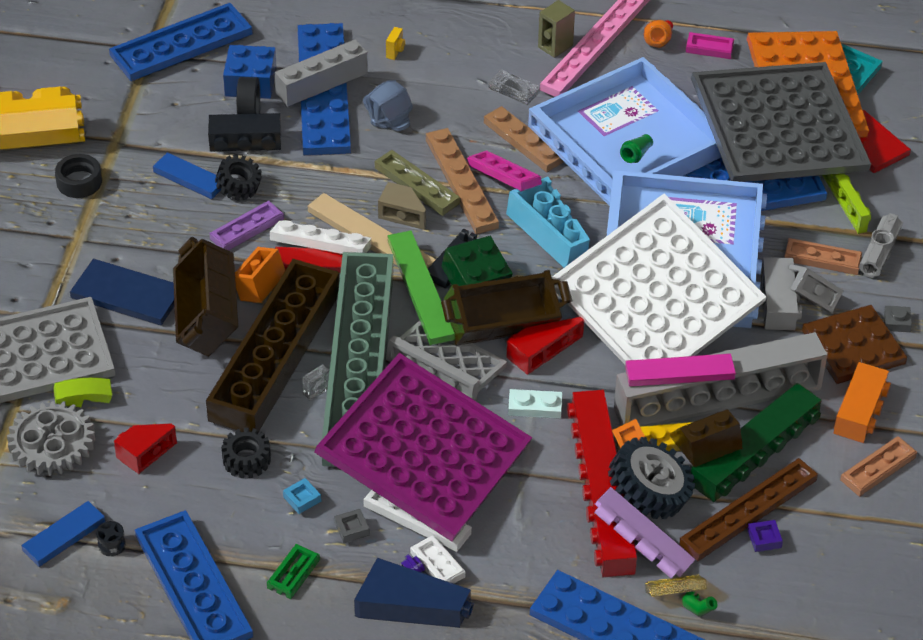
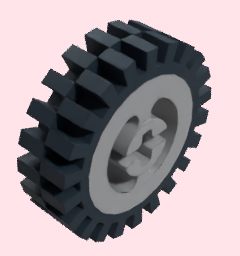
M636 437L632 438L631 441L625 442L612 459L608 472L609 477H612L610 480L611 486H618L615 491L620 495L624 494V498L628 502L631 501L636 509L641 508V513L647 517L651 512L653 519H658L659 516L662 519H667L669 516L673 517L682 509L693 494L695 483H692L694 476L693 474H688L691 468L689 465L682 466L685 459L682 456L676 458L674 456L677 452L673 448L670 452L665 450L667 444L662 442L657 446V439L651 438L648 442L646 437H641L639 440ZM654 474L655 477L650 482L648 479Z

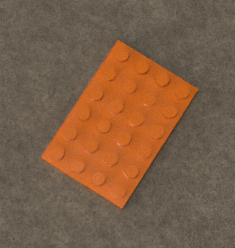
M837 31L748 33L747 42L754 67L826 62L858 136L867 137L869 129Z

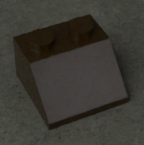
M728 409L694 421L670 433L671 439L694 467L743 448L740 423Z

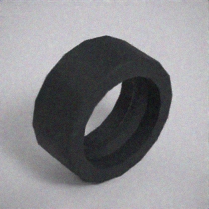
M239 77L236 95L237 114H260L259 78Z
M69 155L60 160L55 167L57 188L67 197H87L94 194L101 187L100 163L90 155ZM79 171L91 174L83 180L75 181L65 178L69 174Z

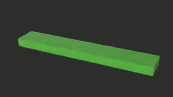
M412 230L388 235V244L429 344L434 345L455 340L454 330L451 323H446L441 299Z

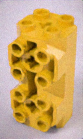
M60 86L36 89L30 99L23 98L22 93L18 91L0 92V150L85 142L84 128H80L84 126L83 112L78 110L82 109L81 95H74L69 88Z

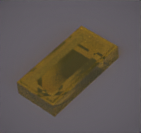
M691 575L647 581L645 588L646 593L654 597L705 590L707 585L706 579L702 576Z

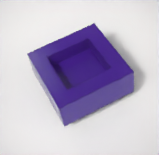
M775 520L748 524L747 531L755 552L782 548L783 540Z

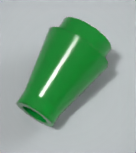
M643 134L640 137L625 141L620 149L622 159L627 163H638L648 149L653 146L652 137L648 134Z

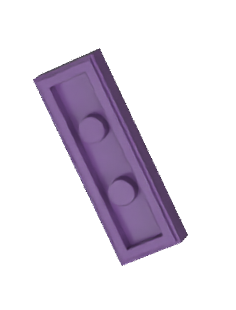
M267 201L210 232V240L217 246L229 251L274 226L278 221H283L284 214L274 204Z

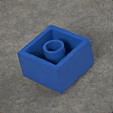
M229 45L223 73L225 96L236 97L239 77H257L260 82V98L271 99L277 69L275 47Z

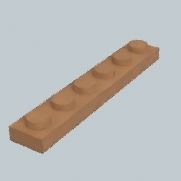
M445 128L426 133V142L452 191L460 197V206L475 234L499 229V221L449 129Z

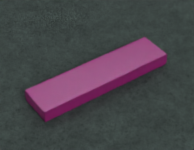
M487 150L467 158L468 166L520 191L542 184L541 176Z
M731 353L627 360L625 363L629 387L734 380L736 375Z

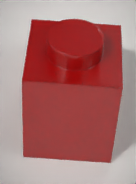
M172 423L133 425L127 431L119 434L114 440L116 458L137 474H140L177 444L176 429Z

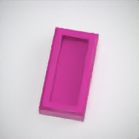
M689 32L686 53L731 59L734 39Z

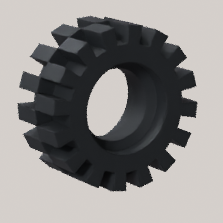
M233 155V158L227 156L226 160L223 159L221 161L215 183H217V189L221 188L220 192L223 195L228 193V198L231 199L232 196H235V200L239 201L240 197L243 200H247L248 196L252 198L254 193L256 194L262 178V171L258 169L259 165L257 163L252 164L254 160L251 158L247 161L245 160L246 156L242 155L240 159L238 155ZM231 175H240L244 177L246 181L237 180L233 178Z
M244 428V432H240V429L235 430V435L230 432L227 435L228 439L224 438L221 447L223 466H225L227 472L231 471L232 476L235 477L239 473V478L244 479L245 474H248L249 478H253V473L259 476L262 474V470L266 471L268 469V465L271 463L269 439L268 437L265 438L263 432L258 434V430L254 428L252 432H249V428ZM242 450H253L256 452L247 457L237 455Z

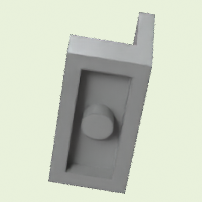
M790 264L789 269L797 273L790 289L823 310L833 313L844 290L806 267Z

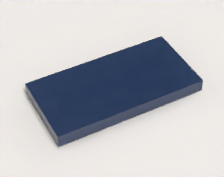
M93 258L71 289L70 297L76 300L92 297L95 306L162 326L174 307V283Z

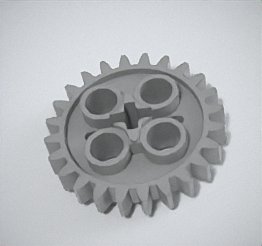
M52 401L50 407H46L44 403H41L38 410L31 406L30 414L22 411V419L15 418V426H9L10 434L7 435L9 453L12 454L13 461L18 460L20 468L26 465L27 472H31L36 468L38 475L43 470H47L48 475L51 476L53 470L57 469L60 474H63L64 467L72 471V464L74 462L82 465L81 457L89 458V450H94L93 442L96 441L94 424L91 423L89 415H84L83 409L76 411L74 404L66 408L65 402H62L59 407H56L55 402Z

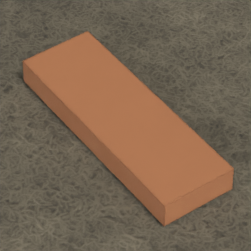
M789 238L784 258H793L794 263L858 275L862 252Z
M897 436L841 474L840 481L860 497L914 460L917 451Z

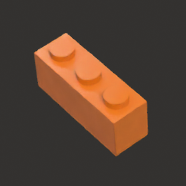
M861 362L858 363L836 416L833 434L861 443L865 442L868 433L873 434L877 422L874 416H880L884 404L881 398L882 396L887 398L891 383L887 382L888 370Z

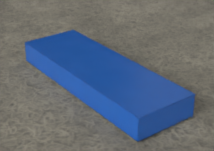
M168 152L153 165L154 173L210 199H213L221 191V188L217 189L216 174Z
M87 501L22 544V551L40 567L106 522L105 516Z

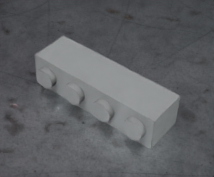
M352 40L276 71V94L288 107L368 73L367 51L356 40Z

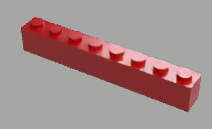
M604 390L572 392V403L567 404L568 418L574 421V423H571L572 439H577V443H575L576 459H581L579 478L585 481V485L582 486L583 500L589 503V506L586 507L587 522H592L593 528H590L591 544H596L597 550H594L595 566H600L602 577L635 575L637 555L634 541L630 544L614 530V527L617 525L615 521L608 525L594 513L598 508L595 505L597 500L610 487L614 490L618 487L611 486L610 480L612 477L608 475L609 465L617 453Z

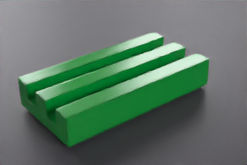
M295 544L267 581V589L272 591L274 588L276 593L280 595L285 593L286 598L292 599L320 561V554ZM300 553L303 554L297 563L292 566L282 583H280L279 580Z

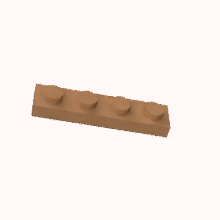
M502 106L484 116L485 125L546 173L564 162L533 130Z

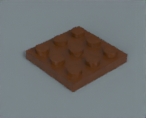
M872 305L803 324L802 332L804 335L816 332L827 353L825 367L836 384L852 380L859 362L884 370L906 364L907 356Z

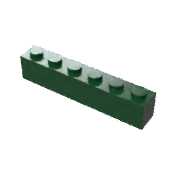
M796 383L741 427L742 449L697 467H692L691 474L694 476L692 483H695V489L712 502H715L721 496H727L740 481L744 482L754 469L762 467L775 452H781L787 442L792 438H798L803 429L818 421L821 415L820 407L822 400L799 383Z

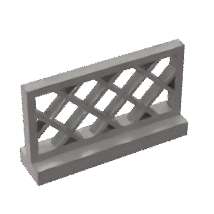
M420 321L400 337L394 335L388 340L387 361L391 362L401 353L475 401L477 400L478 392L507 367V361L473 343L456 346L453 340L449 341L453 345H441L439 343L435 346H423L422 342L429 341L426 334L419 333L423 329ZM408 342H417L418 346H414ZM456 352L457 357H444L443 353ZM461 352H470L475 356H462ZM429 353H438L439 357H435ZM482 363H491L495 367L483 368ZM451 364H459L460 368L458 369ZM464 364H477L478 368H465ZM478 375H480V376H481V379L479 380V379H477V378H475V377H473V376H478Z

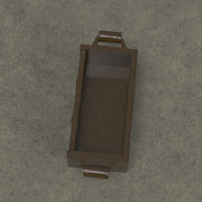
M190 237L178 250L180 254L178 263L173 268L176 343L209 357L238 328L234 254L207 240L201 239L197 241L196 238Z
M545 270L539 274L484 281L469 285L458 286L454 284L445 295L441 305L446 323L450 322L454 330L455 345L459 346L508 338L527 327L560 321L562 318L560 308L567 303H571L573 300L568 281L552 279L550 270ZM557 284L562 298V302L560 303L558 301L554 286Z

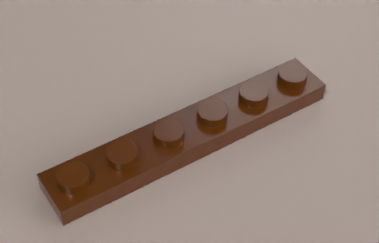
M800 458L796 459L680 537L679 545L693 558L700 561L747 529L748 524L756 523L816 482L818 473Z

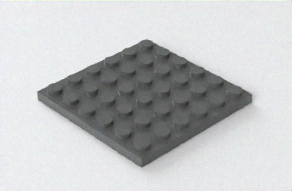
M826 62L692 73L691 81L731 181L749 182L869 171L871 166L870 160Z

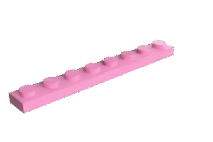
M617 0L540 83V91L554 97L567 92L650 0Z

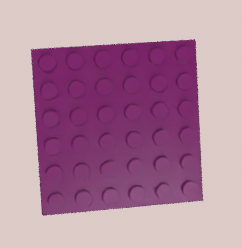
M399 353L320 441L314 453L453 542L526 449L532 437Z

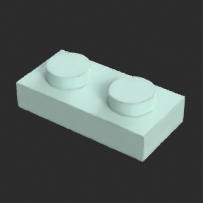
M510 389L508 416L561 419L562 392Z

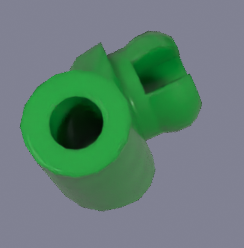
M695 590L686 592L685 596L682 597L684 608L698 617L715 610L718 606L716 599L712 596L700 601L699 593L694 595Z

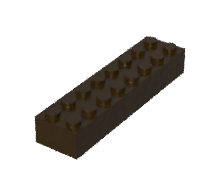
M292 259L206 399L208 422L234 430L240 429V432H244V428H249V432H252L253 428L257 429L258 432L260 431L338 298L339 272Z

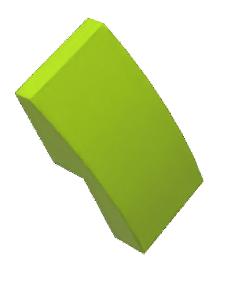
M105 378L69 379L57 382L53 387L55 404L65 402L66 406L74 404L75 407L81 408L84 400L110 403L112 398L110 379Z

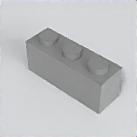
M763 257L761 285L762 293L766 296V301L763 303L765 330H795L797 320H801L802 306L797 305V302L800 301V295L790 289L797 276V273L789 269L790 264L794 265L793 258Z

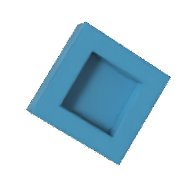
M306 478L283 490L284 499L298 514L321 502V494Z

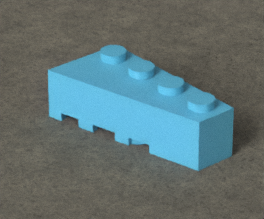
M549 177L541 179V185L524 191L514 189L510 191L506 214L562 267L565 268L588 250L589 237L577 219L572 218L570 208L562 203L560 200L561 195L557 189L554 190L552 188V181Z

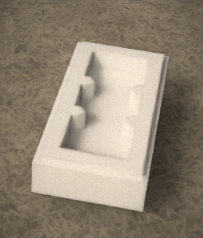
M434 535L410 547V554L413 557L417 556L425 567V571L430 576L453 584L465 578V570Z

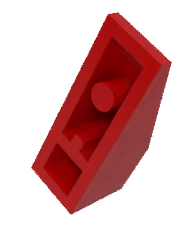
M576 317L527 327L519 333L513 334L507 340L506 358L528 375L581 339L584 332V319Z

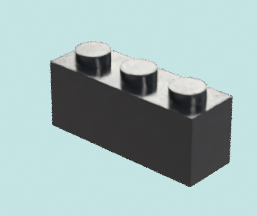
M280 113L209 115L208 138L210 152L281 150Z

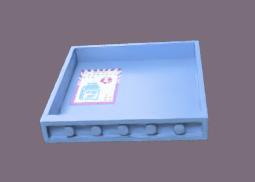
M644 57L529 108L528 127L609 206L614 170L684 176L721 158L704 112ZM643 134L650 135L653 139V146L648 149L638 163H627L622 159L620 149L625 141L640 137Z
M614 170L607 236L665 193L760 290V282L756 281V274L761 275L762 259L757 258L758 252L763 251L764 237H759V231L764 230L765 215H761V208L766 209L767 194L762 193L763 184ZM759 307L733 327L751 328L752 320H757Z

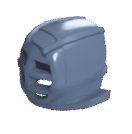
M388 80L364 96L363 103L369 112L370 123L375 127L391 128L395 131L408 128L410 126L409 112L413 109V105L406 91L407 89L396 80Z

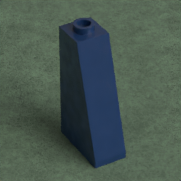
M380 558L376 559L354 599L355 617L456 628H460L465 618L469 619L474 607V603L471 602L470 589Z

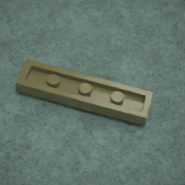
M390 150L375 160V169L395 183L411 187L419 200L442 216L460 204V197L395 151Z

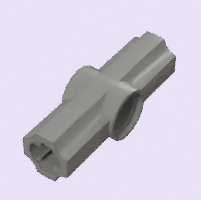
M889 213L883 216L877 229L872 233L871 242L859 265V270L864 273V276L870 278L880 276L886 261L891 256L892 248L903 226V221L899 219L898 215Z

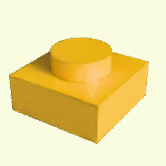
M394 27L386 39V58L395 60L399 52H402L405 47L403 29Z

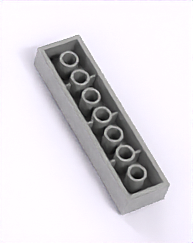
M816 332L715 353H731L736 372L734 380L629 387L626 372L620 373L616 377L614 411L621 426L634 419H637L640 427L653 426L775 400L796 383H799L810 392L821 390L827 353Z

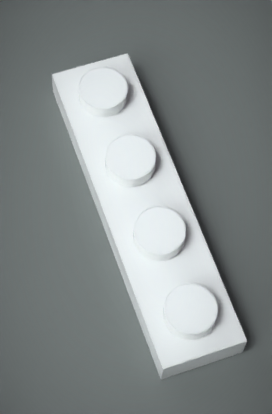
M288 220L278 221L270 231L271 241L343 254V252L367 253L371 248L370 237H365L358 233H343L336 229L316 228L314 225L295 224Z
M373 490L364 498V507L427 538L434 535L442 545L456 552L471 535L472 527L466 524L453 542H451Z

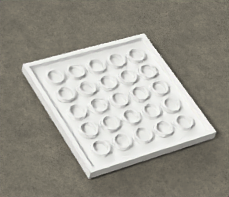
M665 193L552 277V279L568 281L573 301L567 304L579 317L584 319L589 328L624 365L627 360L695 356L766 301V296ZM558 284L554 285L556 293L561 297Z

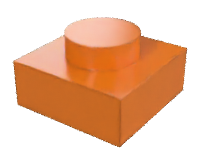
M637 419L612 430L620 448L628 440L631 441L632 438L637 437L639 440L641 437H645Z

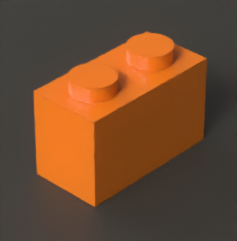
M257 247L235 272L236 290L240 301L262 303L277 285L285 272L278 249Z

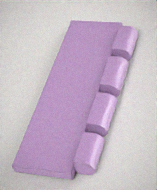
M612 487L595 503L598 508L594 513L608 525L615 521L617 525L614 527V530L630 544L636 539L639 543L635 548L651 562L657 557L660 562L656 566L668 577L672 578L675 574L681 577L695 561V558Z

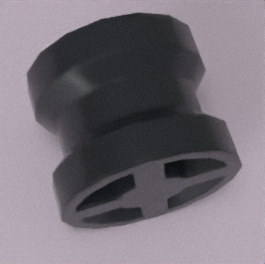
M107 521L99 525L96 530L99 551L106 556H116L122 553L126 546L123 526L116 521Z

